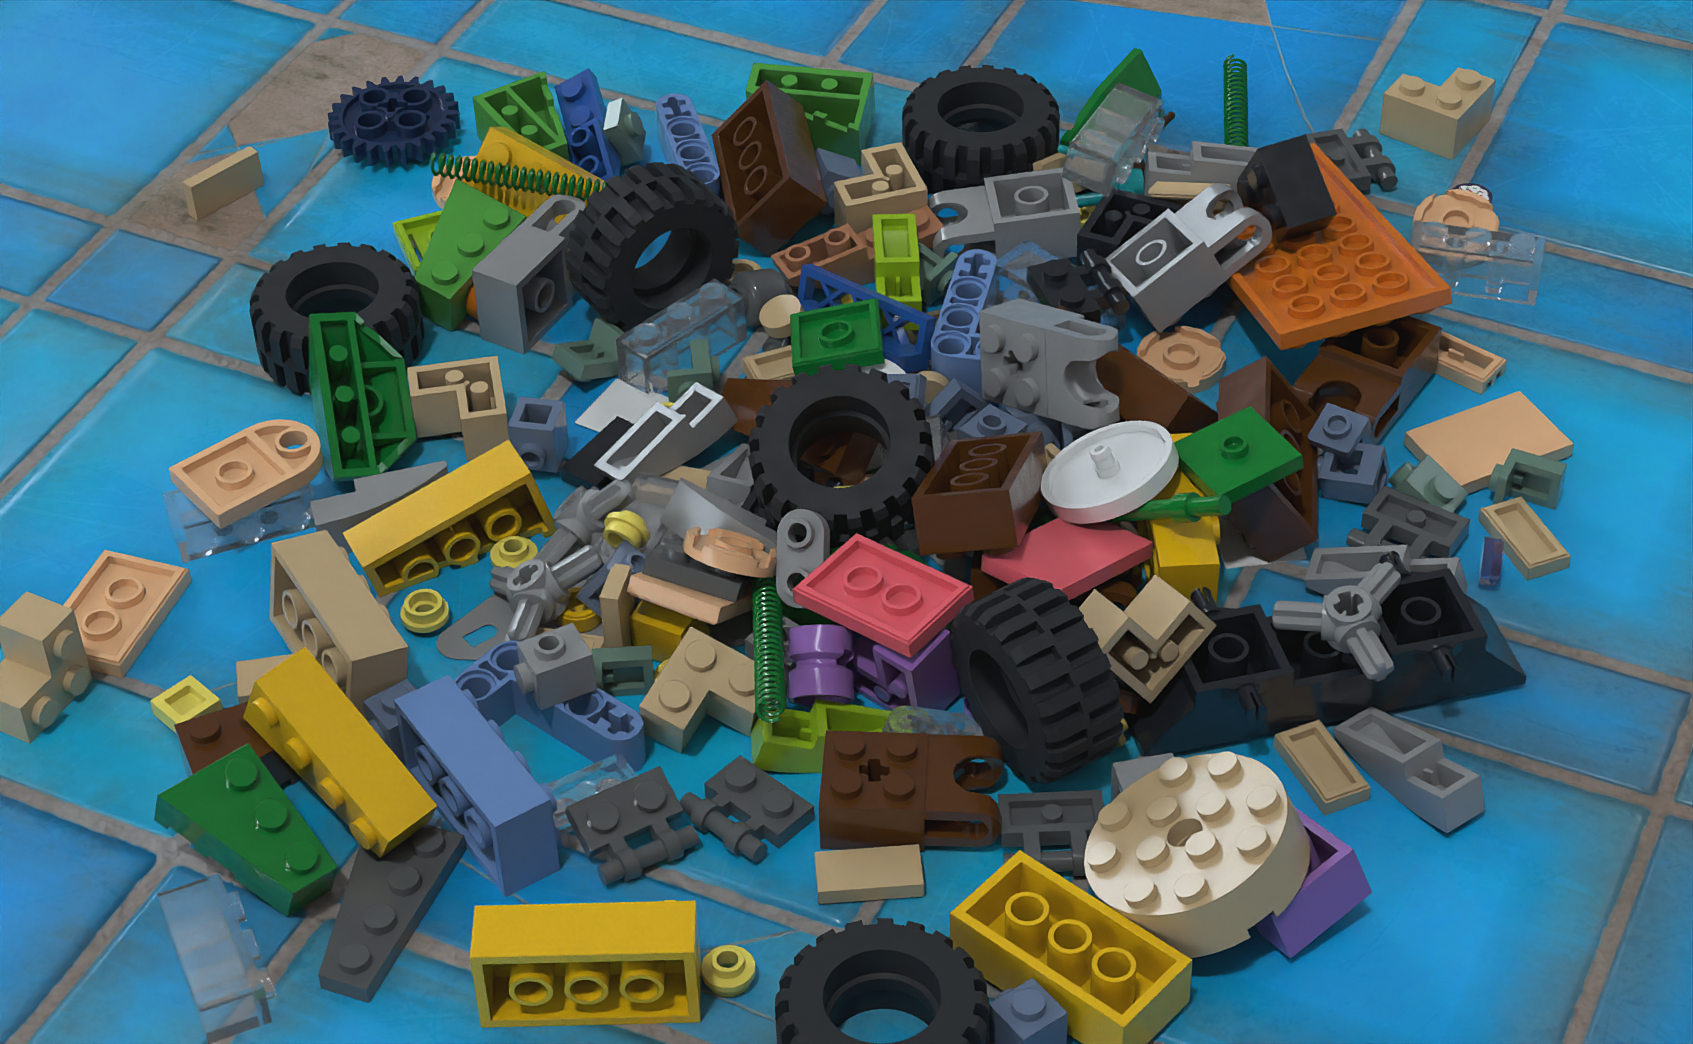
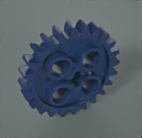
M398 76L395 82H389L386 77H382L381 84L378 85L371 81H366L367 88L365 89L352 87L353 96L341 94V103H333V112L328 113L330 140L333 141L334 148L342 149L343 157L353 155L355 163H359L367 158L369 166L372 167L379 161H384L386 168L392 165L393 161L397 160L403 166H407L409 158L423 162L422 154L428 153L432 155L435 152L438 155L437 147L448 148V139H456V130L461 128L458 101L454 100V94L446 93L444 85L434 88L433 80L419 84V77L417 76L409 82H404L403 76Z

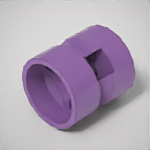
M820 624L791 628L788 631V659L796 663V668L788 673V701L792 704L813 706L815 699L845 704L852 703L854 701V673L846 668V664L854 659V631L844 626Z

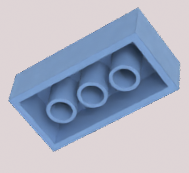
M446 675L395 699L394 705L405 767L437 804V811L455 833L465 836L466 848L501 893L507 897L559 871L557 847L562 845V840L553 819V812L557 811L555 797L546 783L538 784L531 776L524 756L519 751L512 752L508 748L497 723L492 719L486 721L481 715L472 693L468 689L462 691L453 679Z

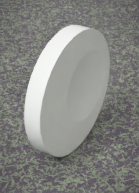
M1125 421L1111 424L1080 437L1059 452L1043 473L1041 492L1052 514L1063 521L1088 524L1113 519L1142 506L1166 487L1177 470L1179 463L1178 451L1170 433L1157 423Z

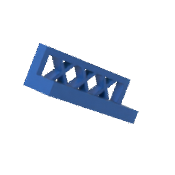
M814 264L802 265L797 298L805 311L842 305L841 298L847 294L851 295L853 302L878 298L879 307L883 310L889 324L882 331L885 359L898 365L905 373L928 369L931 339L937 318ZM815 279L820 281L827 297L821 303L812 299ZM909 322L919 325L916 346L910 343L903 327Z

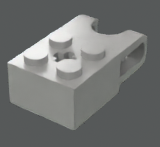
M1068 167L984 178V186L941 191L933 194L928 200V207L944 225L936 233L932 251L943 259L948 255L945 250L954 244H964V248L957 253L959 256L972 249L989 251L996 257L998 267L1008 265L1017 267L1030 262L1058 260L1077 256V234L1081 230L1080 211ZM944 208H951L958 213L957 216L942 218L937 214Z
M1215 183L1203 190L1176 213H1173L1168 208L1105 259L1111 266V276L1113 279H1118L1126 289V299L1160 333L1168 326L1177 323L1184 313L1202 299L1211 296L1218 286L1261 253L1272 240V229L1269 221L1262 214L1252 208L1243 207L1239 194L1230 186L1223 183ZM1221 199H1226L1225 209L1214 216L1213 210L1216 203ZM1250 225L1256 226L1251 238L1246 240H1239L1237 238L1246 227Z
M560 194L550 197L508 237H505L487 257L478 262L472 270L481 339L525 355L573 307L572 297L578 291L573 287L569 279V271L566 268V252L571 251L567 247L569 232L574 231L576 228L574 224L576 215L579 210L584 211L586 208L584 201L576 197ZM568 214L558 224L554 222L555 217Z
M1020 298L979 311L982 399L1086 429H1097L1120 420L1119 397L1104 389L1098 380L1095 368L1098 358L1108 352H1118V330L1116 328L1084 320V315Z

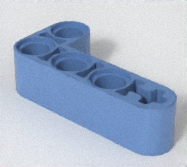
M671 93L660 97L656 102L658 138L667 163H674L684 167L687 171H691L721 198L720 169L692 100L688 96L679 93Z
M972 249L962 253L957 260L931 339V371L942 374L949 382L955 377L982 395L979 311L987 309V305L995 304L997 259L989 251Z
M506 641L494 646L454 680L462 691L468 689L472 693L485 720L489 721L492 719L499 727L517 714L615 775L633 774L639 771L646 763L647 753L642 716L598 687L593 692L543 710L539 709L530 692L523 694L518 687L513 671V666L519 664L517 642L520 641Z

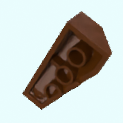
M728 378L720 395L726 399L738 418V422L730 429L749 437L750 430L757 427L755 417L761 406L766 404L771 407L770 395L781 385L788 389L793 385L792 381ZM835 433L825 436L812 444L800 460L857 485L865 474L878 442L860 433Z

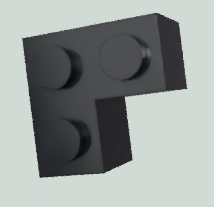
M1306 134L1258 148L1238 178L1237 192L1243 205L1258 211L1269 221L1278 243L1326 229L1337 215Z
M1109 187L1077 234L1076 267L1083 266L1080 261V255L1083 251L1093 249L1097 255L1106 258L1168 208L1173 213H1176L1184 205Z

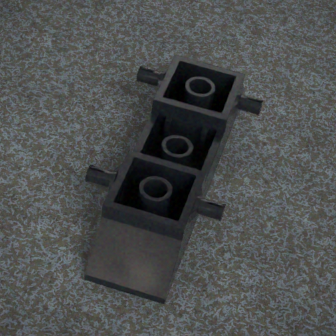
M1392 551L1391 556L1387 552L1379 559L1381 564L1389 562L1394 565L1395 570L1401 574V581L1380 605L1382 616L1377 621L1381 627L1378 638L1394 663V670L1384 680L1377 682L1375 679L1370 680L1366 678L1352 653H1344L1334 649L1328 641L1321 640V632L1276 629L1273 626V616L1266 617L1260 604L1237 609L1219 608L1212 597L1210 589L1203 587L1202 593L1200 588L1195 589L1191 593L1190 599L1217 626L1151 704L1143 698L1138 714L1124 712V716L1142 757L1176 753L1282 732L1318 719L1322 724L1348 719L1370 706L1381 711H1388L1525 684L1527 676L1489 610L1463 593L1450 568L1431 572H1409L1404 567L1399 554ZM1119 677L1115 679L1123 684H1126Z

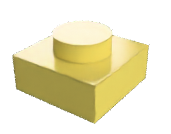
M189 675L150 700L153 715L175 733L174 724L223 709L221 699L192 675Z

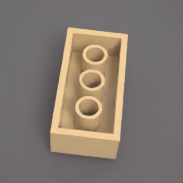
M327 530L272 542L269 619L292 654L306 647L366 719L363 701L407 678L409 646L392 624L385 605L378 604L371 594L366 578L363 575H358L350 564L345 548L342 546L338 547Z

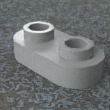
M796 509L787 513L778 525L776 590L781 600L791 607L807 609L794 602L792 589L794 588L793 581L795 577L802 574L806 578L830 557V529L826 520L817 512ZM803 524L807 530V535L802 542L798 543L795 540L794 531L799 525Z

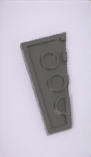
M426 824L382 858H379L371 849L367 850L361 845L359 846L318 976L321 989L370 1003L466 850L464 835Z

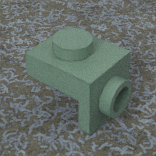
M623 98L608 102L603 131L619 152L621 166H629L636 161L642 160L646 131L643 128L639 115L631 111Z
M919 243L921 297L923 302L931 306L942 295L946 296L959 255L952 251L943 259L922 243Z
M596 318L589 340L556 344L552 360L565 369L570 378L580 382H590L592 379L619 376L630 338L614 324L607 323L603 318Z
M708 338L690 340L692 369L671 370L667 372L669 402L675 403L695 382L712 391L713 383L721 382L719 357L710 356Z
M1512 448L1504 465L1497 463L1493 469L1488 487L1490 491L1495 492L1493 504L1507 501L1509 497L1517 498L1522 496L1526 502L1556 510L1562 495L1567 464Z
M1429 454L1414 466L1408 461L1405 462L1388 479V482L1393 486L1391 489L1452 513L1469 494Z
M652 645L592 649L596 687L612 697L647 695L654 684Z

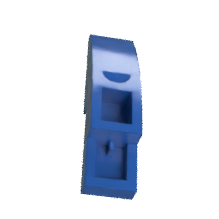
M588 68L554 88L567 132L565 137L568 145L569 162L606 181L614 175L620 176L621 155L603 131L607 108L603 102L597 77Z

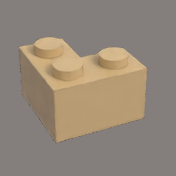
M1460 67L1441 86L1431 84L1416 76L1402 74L1384 92L1379 134L1453 160L1490 121L1496 80L1480 75L1477 71Z
M901 142L861 150L862 176L834 182L835 224L837 228L849 224L856 234L872 227V214H906L911 210L925 205L928 206V189Z
M498 356L407 368L417 438L462 432L466 461H471L509 440L507 412Z
M1156 574L1124 612L1096 589L1079 607V610L1084 615V621L1096 633L1099 639L1098 644L1103 654H1107L1112 666L1110 671L1150 704L1217 626L1190 600Z
M26 591L0 616V643L5 657L0 662V731L31 744L45 728L55 721L56 717L77 695L84 692L93 679L74 610Z
M690 627L639 705V714L642 716L644 723V733L673 750L682 753L705 715L708 714L740 733L751 737V730L757 717L755 712L754 660Z

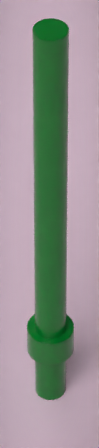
M1195 492L1177 493L1171 499L1149 500L1131 512L1106 521L1173 519L1177 523L1197 522L1201 517L1228 515L1231 510V501L1226 495L1200 497ZM1039 507L1029 526H1042L1057 517L1052 514L1049 507Z

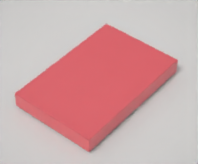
M1056 518L1026 533L1019 546L1014 547V550L1002 555L983 554L981 571L1007 584L1026 577L1046 580L1053 584L1054 589L1062 590L1068 596L1069 601L1151 558L1153 542L1107 521L1078 524Z
M857 533L792 589L795 603L909 658H912L950 623L962 607L974 600L973 586Z

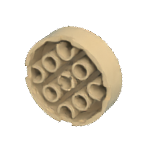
M1225 751L1188 758H1170L1158 769L1141 777L1121 792L1099 812L1098 820L1087 841L1084 867L1088 883L1099 901L1187 957L1195 958L1226 950L1249 939L1250 935L1247 931L1249 928L1260 922L1269 913L1272 912L1278 917L1287 908L1298 893L1306 877L1310 862V842L1306 829L1278 776L1266 765L1255 759Z

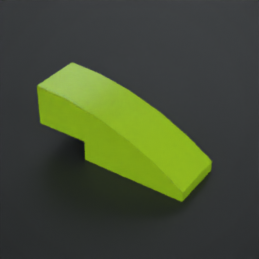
M915 213L872 214L875 292L922 312L920 259ZM880 308L883 331L889 324L883 310ZM913 322L903 326L905 331L919 330V325Z
M815 699L810 712L785 709L781 715L776 716L781 719L776 723L764 722L757 716L751 730L752 763L761 770L822 773L826 730L914 733L913 715Z

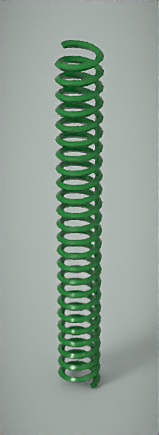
M1234 54L1225 59L1223 64L1224 144L1249 147L1247 64L1242 59L1234 58Z
M433 152L431 155L430 168L434 176L441 175L443 178L449 176L450 179L457 177L460 181L465 178L467 182L473 180L477 184L481 181L483 185L489 182L491 186L497 184L501 188L505 185L507 189L513 187L517 191L521 188L524 192L530 190L531 193L538 191L540 195L545 192L548 196L553 194L565 195L568 181L566 173L562 175L559 193H557L556 189L560 176L558 172L554 174L552 190L549 192L551 172L548 170L544 177V189L541 191L542 169L537 172L535 189L532 188L535 170L533 167L529 170L528 185L525 188L524 183L527 176V168L525 166L521 168L520 184L516 186L519 174V167L517 165L512 169L511 184L508 185L507 181L511 172L509 163L504 167L503 182L500 183L499 180L503 169L501 162L496 165L495 181L492 182L491 178L495 167L493 161H490L488 164L487 179L484 181L483 177L486 171L485 159L480 162L479 178L476 179L475 175L478 169L477 158L472 160L471 176L468 178L467 174L470 168V158L468 156L463 161V175L459 176L462 166L461 155L456 157L454 175H451L454 164L452 153L448 156L447 163L446 154L444 152L440 154L438 172H435L434 169L436 153ZM446 163L447 172L444 174L443 169ZM573 174L569 180V192L567 195L585 201L589 198L592 179L590 177L587 179L585 195L582 198L581 192L584 178L582 176L579 177L577 194L573 196L576 177ZM599 179L594 183L593 192L596 190L599 193ZM605 181L603 182L602 189L607 186Z
M775 575L764 578L752 577L755 712L762 721L768 723L780 721V717L776 716L781 715L786 708L782 600L776 590Z

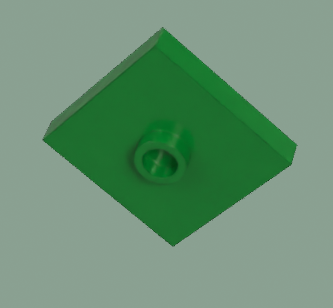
M878 298L790 315L792 368L795 376L804 371L807 373V376L819 373V366L832 364L833 370H845V364L860 365V367L885 363L881 311Z
M1251 406L1174 442L1179 455L1178 467L1207 496L1226 495L1229 497L1231 504L1304 468L1302 454Z

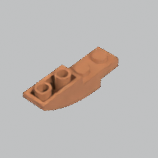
M927 205L907 212L906 214L915 213L918 244L922 243L927 248H932L936 233L944 225ZM845 224L771 255L773 264L789 286L799 287L802 265L814 264L859 285L875 282L872 227L856 234L849 224ZM815 279L814 289H823L820 281Z

